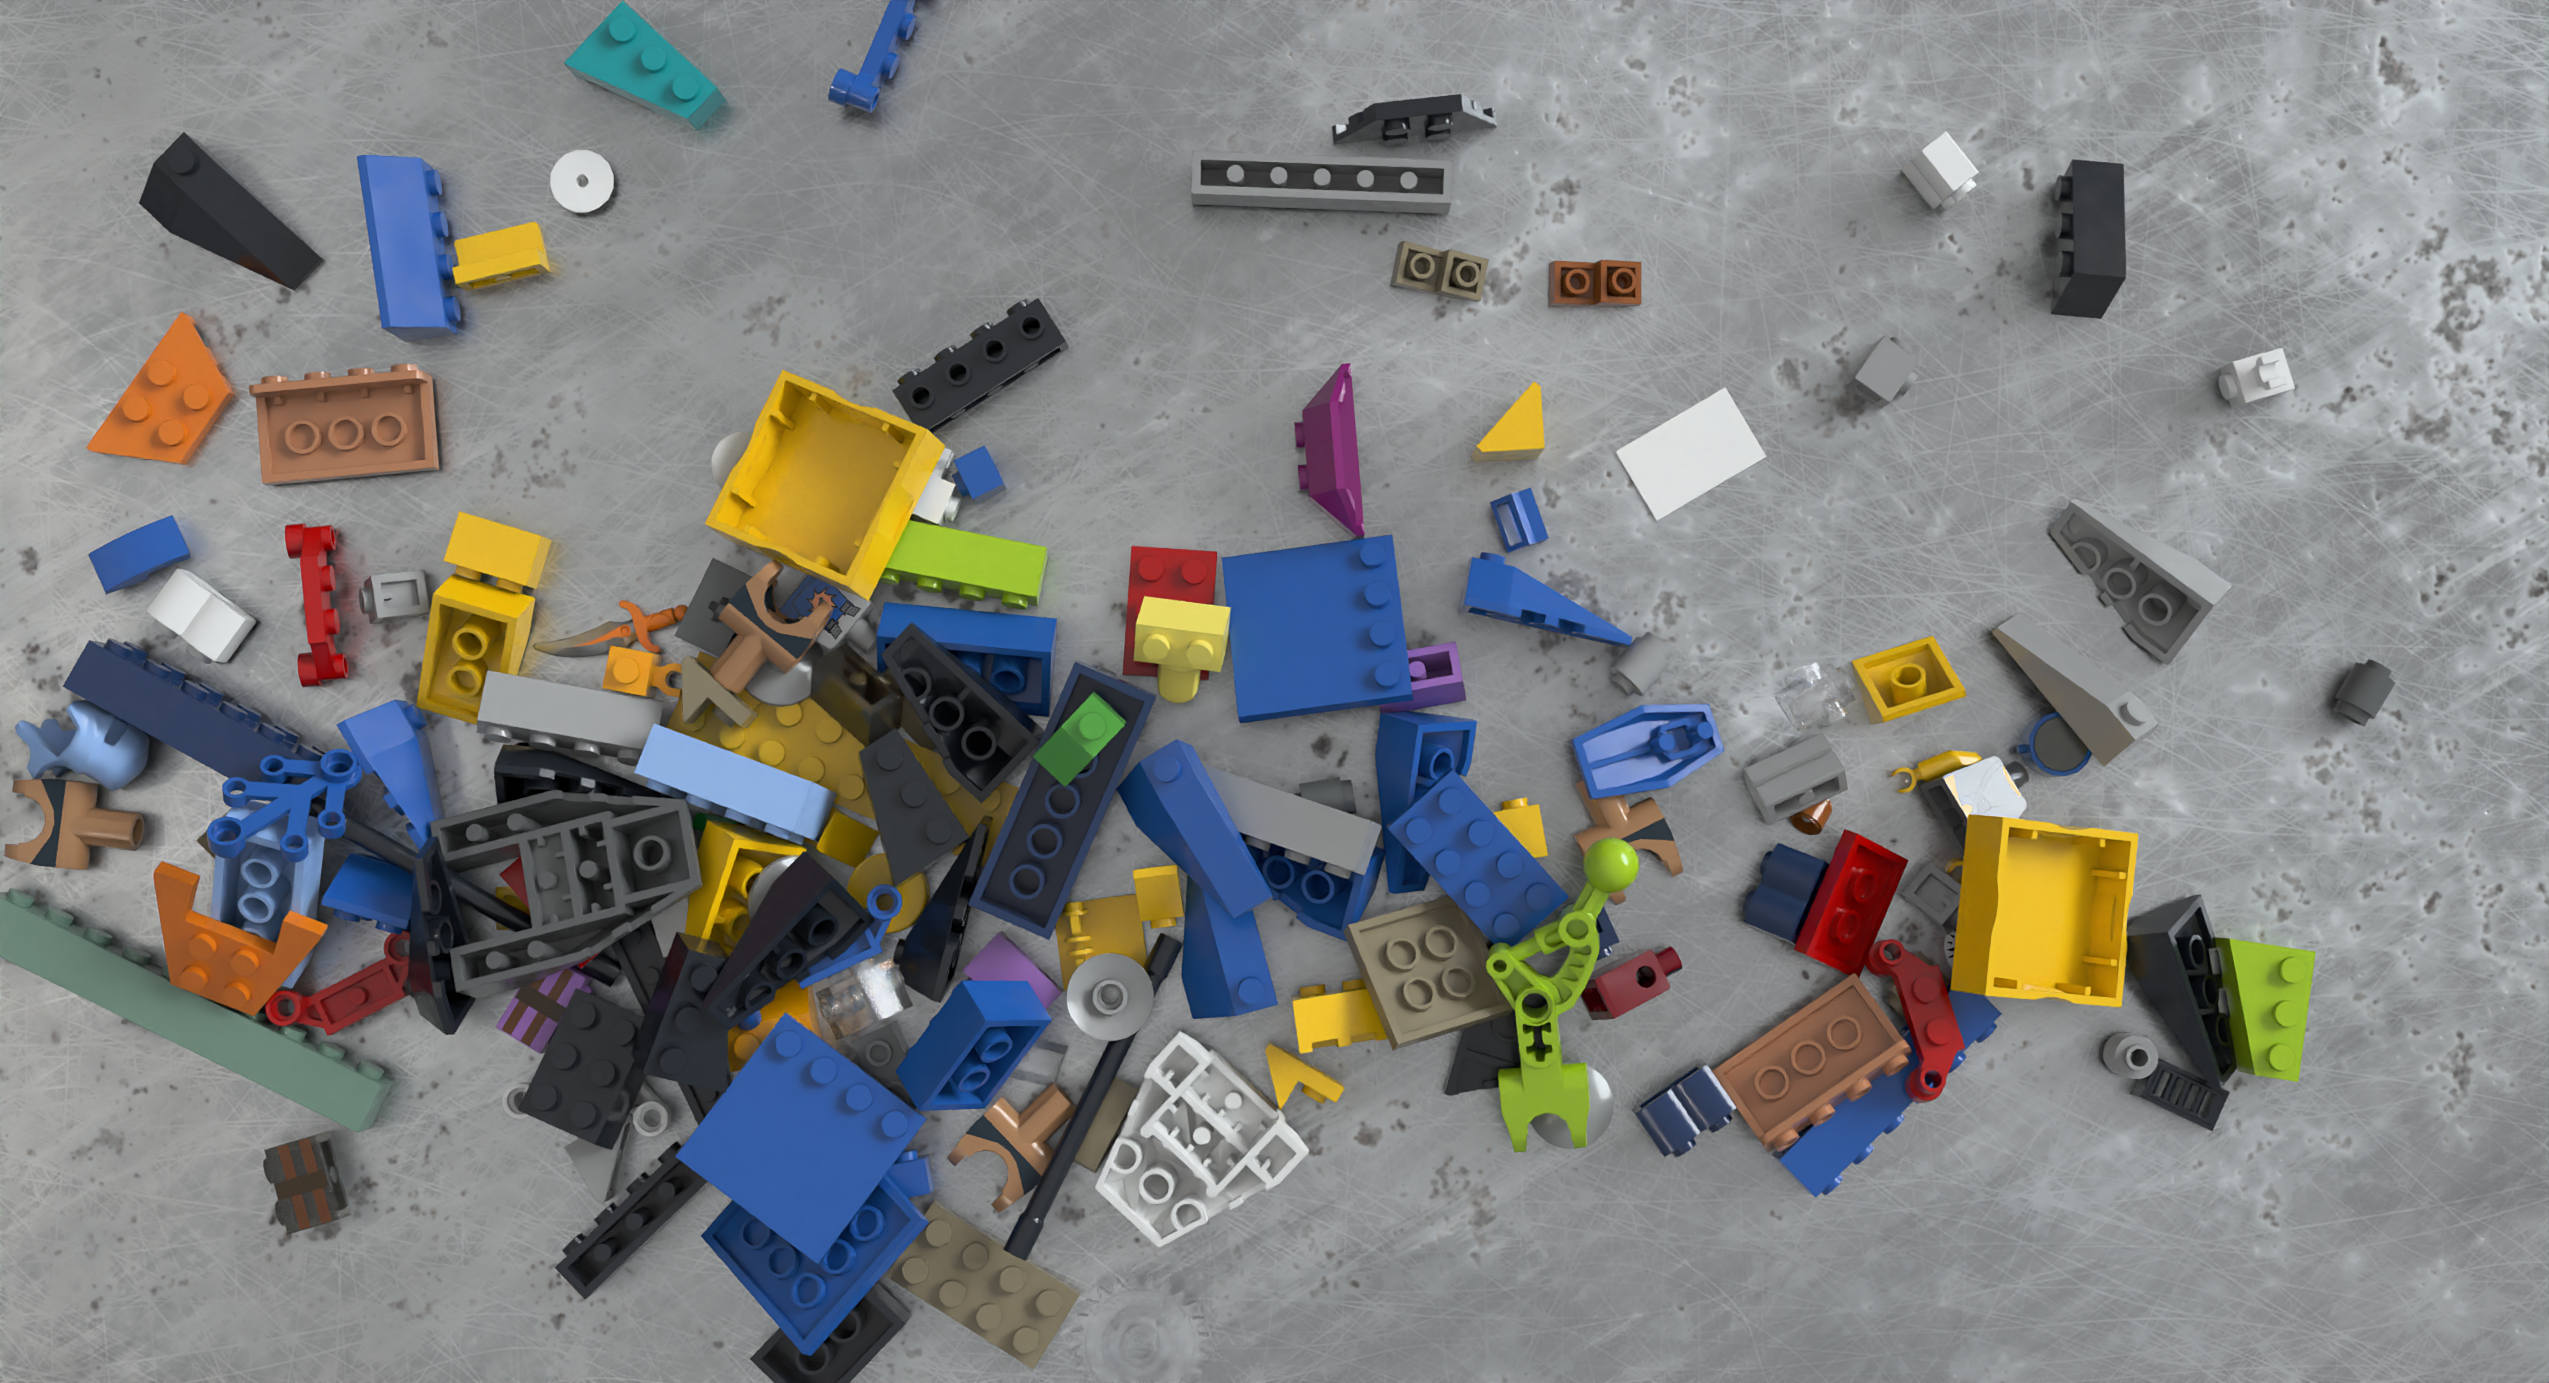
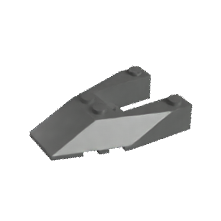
M551 790L430 822L432 837H438L447 868L460 873L521 857L532 928L449 949L456 992L475 998L518 989L582 963L703 887L688 801L683 799L642 796L623 797L609 796L601 793L582 794Z

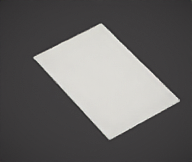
M1725 387L1615 451L1656 521L1767 457Z

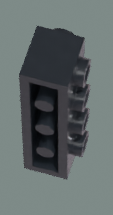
M1039 298L1031 303L1028 299L1019 301L1006 311L1008 317L996 325H993L992 322L981 325L970 334L972 340L960 348H957L956 345H951L940 351L933 358L936 363L921 372L919 368H915L897 380L900 386L892 391L912 423L926 428L934 434L1068 349L1065 338Z
M678 1141L673 1143L658 1158L662 1165L651 1176L643 1172L626 1188L630 1196L620 1206L612 1202L594 1219L598 1225L596 1229L587 1237L581 1232L562 1250L566 1257L555 1269L584 1299L596 1293L709 1184L707 1180L675 1157L683 1147Z

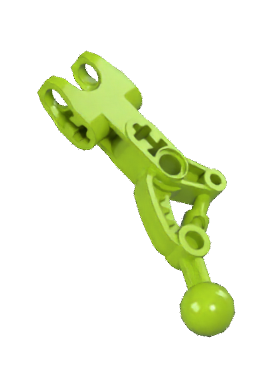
M1613 837L1603 838L1588 848L1582 862L1583 873L1587 882L1575 903L1564 908L1559 919L1534 930V937L1511 947L1506 943L1500 942L1491 946L1488 951L1487 972L1515 1010L1521 1067L1498 1070L1501 1112L1510 1134L1514 1152H1527L1528 1124L1535 1116L1544 1113L1558 1115L1566 1121L1574 1148L1587 1147L1586 1127L1590 1109L1587 1063L1563 1064L1558 1017L1561 1013L1574 1006L1591 976L1600 948L1596 919L1610 893L1625 890L1637 878L1639 858L1634 848L1624 840ZM1567 945L1570 946V952L1559 971L1552 976L1538 973L1524 960L1541 951L1547 955ZM1537 993L1544 996L1547 1003L1541 1008H1531L1524 1002V998L1528 994ZM1542 1025L1543 1043L1546 1044L1544 1049H1537V1044L1534 1042L1535 1026Z

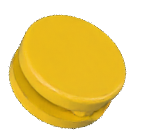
M876 854L862 861L855 868L849 879L847 891L865 910L867 908V896L874 887L881 884L893 886L885 854ZM925 871L897 889L902 896V908L899 914L892 918L885 933H895L908 929L920 917L930 901V884ZM882 895L877 900V907L881 911H888L893 906V898L890 895Z

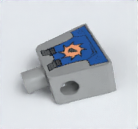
M807 574L801 578L778 606L779 611L785 616L801 619L805 616L808 617L823 601L834 608L833 613L816 642L838 653L848 640L866 655L877 645L876 636L878 630L865 621L876 607L870 599L866 601Z

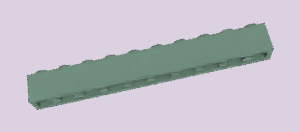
M12 888L8 892H0L1 958L357 1133L371 1129L394 1081L382 1076L384 1070L379 1066L364 1060H360L359 1064L343 1057L345 1050L329 1042L321 1041L320 1045L306 1039L307 1032L293 1024L285 1026L276 1025L266 1019L267 1014L263 1009H260L255 1016L173 986L170 984L168 966L165 965L164 968H161L149 962L151 955L132 946H126L123 949L111 943L113 937L100 929L87 927L84 930L72 924L74 918L61 910L48 908L45 911L33 905L35 898L25 892Z

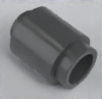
M2370 659L2367 660L2365 665L2356 662L2335 696V700L2338 702L2333 710L2349 721L2365 726L2369 718L2375 719L2395 685V682L2389 678L2392 671Z
M1340 777L1301 783L1299 784L1300 792L1293 794L1349 814L1357 813L1351 779L1340 781Z

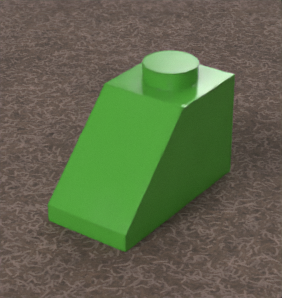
M1093 692L1033 757L1066 787L1126 724V721Z

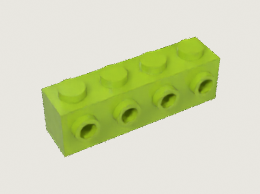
M909 520L878 582L898 585L900 580L917 583L916 588L926 592L941 593L942 588L959 591V596L964 599L984 601L986 596L1002 599L1001 604L1006 607L1025 610L1027 605L1038 606L1048 559L1047 547Z

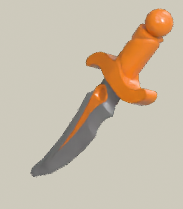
M622 600L619 602V606L630 612L632 619L629 621H608L595 629L579 635L551 642L535 643L533 647L535 650L554 656L585 657L606 653L610 650V645L627 647L631 642L639 640L646 650L660 654L662 653V648L652 643L651 632L682 621L688 607L686 605H678L675 609L671 607L660 612L645 615L637 605Z

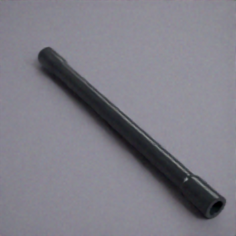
M319 795L311 800L309 816L318 818V815L325 810L326 799ZM343 809L346 818V831L342 837L413 876L414 858L417 856V852L350 816ZM337 822L326 823V825L328 826H335L338 824ZM448 870L457 901L513 932L532 928L530 915ZM601 952L583 968L574 965L577 970L608 987L613 985L622 969L619 962Z
M1163 933L1159 934L1143 967L1152 982L1154 998L1162 982L1167 978L1183 946L1181 942ZM1137 1032L1125 1039L1108 1042L1026 1209L1020 1214L1003 1248L1004 1251L1027 1261L1043 1229L1044 1220Z

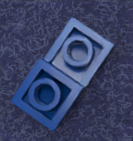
M173 515L131 531L88 554L106 595L148 580V574L190 559L189 549Z

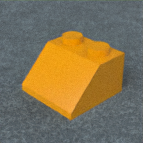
M791 980L776 990L773 1001L760 1009L762 1019L756 1028L745 1031L736 1025L728 1030L727 1056L730 1072L742 1070L784 1013L790 1014L822 1039L812 985L801 989L799 983Z

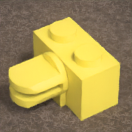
M1144 596L1136 622L1134 661L1158 664L1157 687L1160 696L1173 703H1185L1192 700L1197 693L1201 670L1221 672L1228 645L1231 607Z

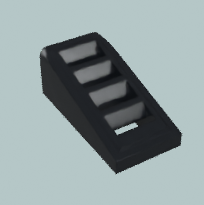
M2158 1058L2155 1070L2149 1076L2137 1080L2131 1095L2213 1131L2230 1092L2223 1088L2213 1089L2208 1081ZM2165 1072L2170 1075L2159 1097L2155 1095V1091ZM2178 1079H2181L2184 1083L2175 1103H2172L2169 1099ZM2194 1085L2199 1089L2190 1109L2187 1110L2183 1107ZM2207 1092L2215 1096L2204 1118L2197 1114Z

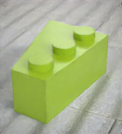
M2215 937V950L2219 952L2223 974V991H2226L2231 1016L2229 1017L2238 1071L2256 1076L2298 1082L2316 952Z

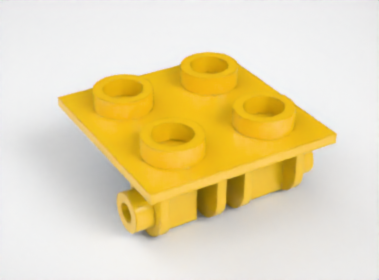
M1136 894L1065 903L1055 926L1064 991H1067L1069 980L1078 966L1087 959L1099 954H1122L1132 958L1144 967L1147 954Z

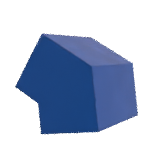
M1531 487L1490 502L1508 553L1544 542L1549 538Z

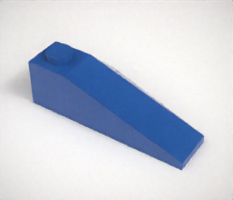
M1187 875L1181 978L1192 1018L1239 1016L1278 1005L1253 910L1234 919Z

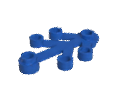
M345 749L330 750L322 756L320 761L285 759L279 755L266 756L260 762V777L263 782H250L241 777H233L223 783L222 795L224 803L232 808L244 807L250 800L272 802L241 821L233 817H221L211 822L207 829L210 850L221 858H233L245 848L246 839L289 814L286 834L280 839V853L282 858L288 862L296 863L304 860L309 854L306 830L311 800L327 790L325 810L317 818L318 832L326 839L341 837L346 831V818L343 813L346 790L353 788L360 782L362 778V765L358 763L356 756L352 752ZM271 768H278V769H280V770L277 771V772H270V771H268V770L271 769ZM288 776L310 778L300 785L282 784L287 780ZM236 790L243 792L237 795L231 794L232 791ZM327 822H337V823H338V824L335 825V826H328V825H326ZM290 845H300V846H301V847L298 848V849H289V848H288Z

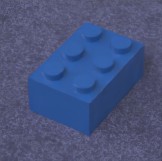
M961 981L952 990L951 996L940 1011L930 1020L929 1026L918 1041L908 1050L907 1056L896 1069V1073L918 1111L985 1109L1052 1019L1028 981Z

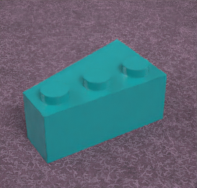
M624 1L607 16L563 63L575 77L584 81H590L610 90L613 94L639 103L651 111L696 131L726 101L720 90Z

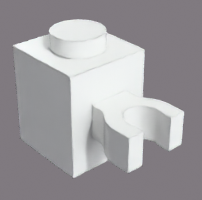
M2283 348L2233 361L2219 368L2221 372L2219 376L2220 391L2222 396L2229 400L2232 409L2275 397L2295 389Z
M944 448L911 516L944 527L946 520L953 522L962 498L957 496L959 491L957 486L944 480L945 474L955 455L952 453V450Z

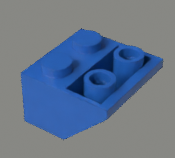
M349 853L324 894L321 905L335 908L333 916L352 922H360V919L366 921L376 920L375 928L401 935L403 930L410 931L413 876L382 858L365 853Z

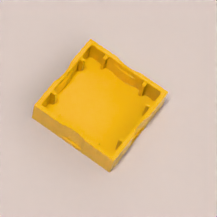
M782 370L755 423L749 445L741 459L732 468L705 525L731 542L772 560L775 559L779 563L869 601L945 445L926 428L880 409L851 403L829 388Z
M1968 814L1950 990L1985 996L2031 1000L2043 998L2076 1004L2121 1007L2127 956L2126 924L2128 909L2133 895L2138 833Z

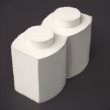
M1947 131L1921 150L1901 170L1932 210L1941 205L1945 211L1977 186L1972 178L1979 173Z
M178 568L146 610L156 619L153 625L159 631L174 639L180 635L190 644L187 648L188 652L206 664H210L212 660L227 663L257 622L251 615L222 596L204 580L190 571Z

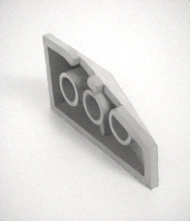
M2075 498L2069 503L2050 531V534L2081 573H2087L2102 593L2099 597L2106 606L2112 605L2127 625L2124 629L2130 637L2167 665L2173 661L2232 587L2230 583L2198 560Z
M2022 613L2017 614L1992 631L1993 635L2103 767L2156 731L2159 725L2158 722L2130 689Z

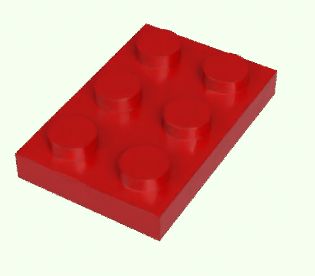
M1131 546L1122 675L1158 678V664L1134 661L1136 622L1144 596L1214 605L1217 551ZM1201 670L1200 681H1209L1208 670Z
M1844 829L1805 924L1800 931L1794 950L1850 976L1855 973L1859 978L1865 965L1866 952L1874 944L1909 860L1855 832Z

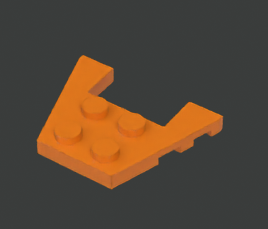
M161 861L154 870L153 879L170 984L249 1015L255 1016L319 942L327 930V924L290 910L283 919L278 940L275 943L193 911L192 907L200 875Z

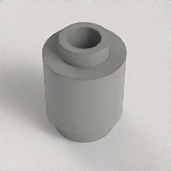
M1646 632L1642 638L1636 637L1631 645L1610 666L1609 669L1614 675L1610 681L1626 696L1630 697L1633 693L1642 696L1669 666L1668 659L1673 653L1657 636Z
M2118 1033L2106 1042L2103 1050V1057L2107 1067L2113 1073L2132 1079L2145 1078L2152 1074L2158 1064L2157 1048L2151 1040L2144 1036ZM2134 1051V1052H2135L2134 1059H2133V1061L2131 1062L2130 1057H2131L2132 1052Z

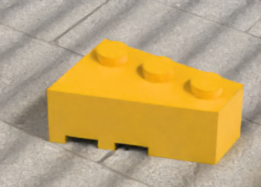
M1363 978L1342 981L1343 989L1331 991L1325 990V984L1299 987L1300 995L1291 996L1300 1054L1313 1052V1048L1334 1045L1336 1047L1352 1045L1355 1042L1388 1039Z

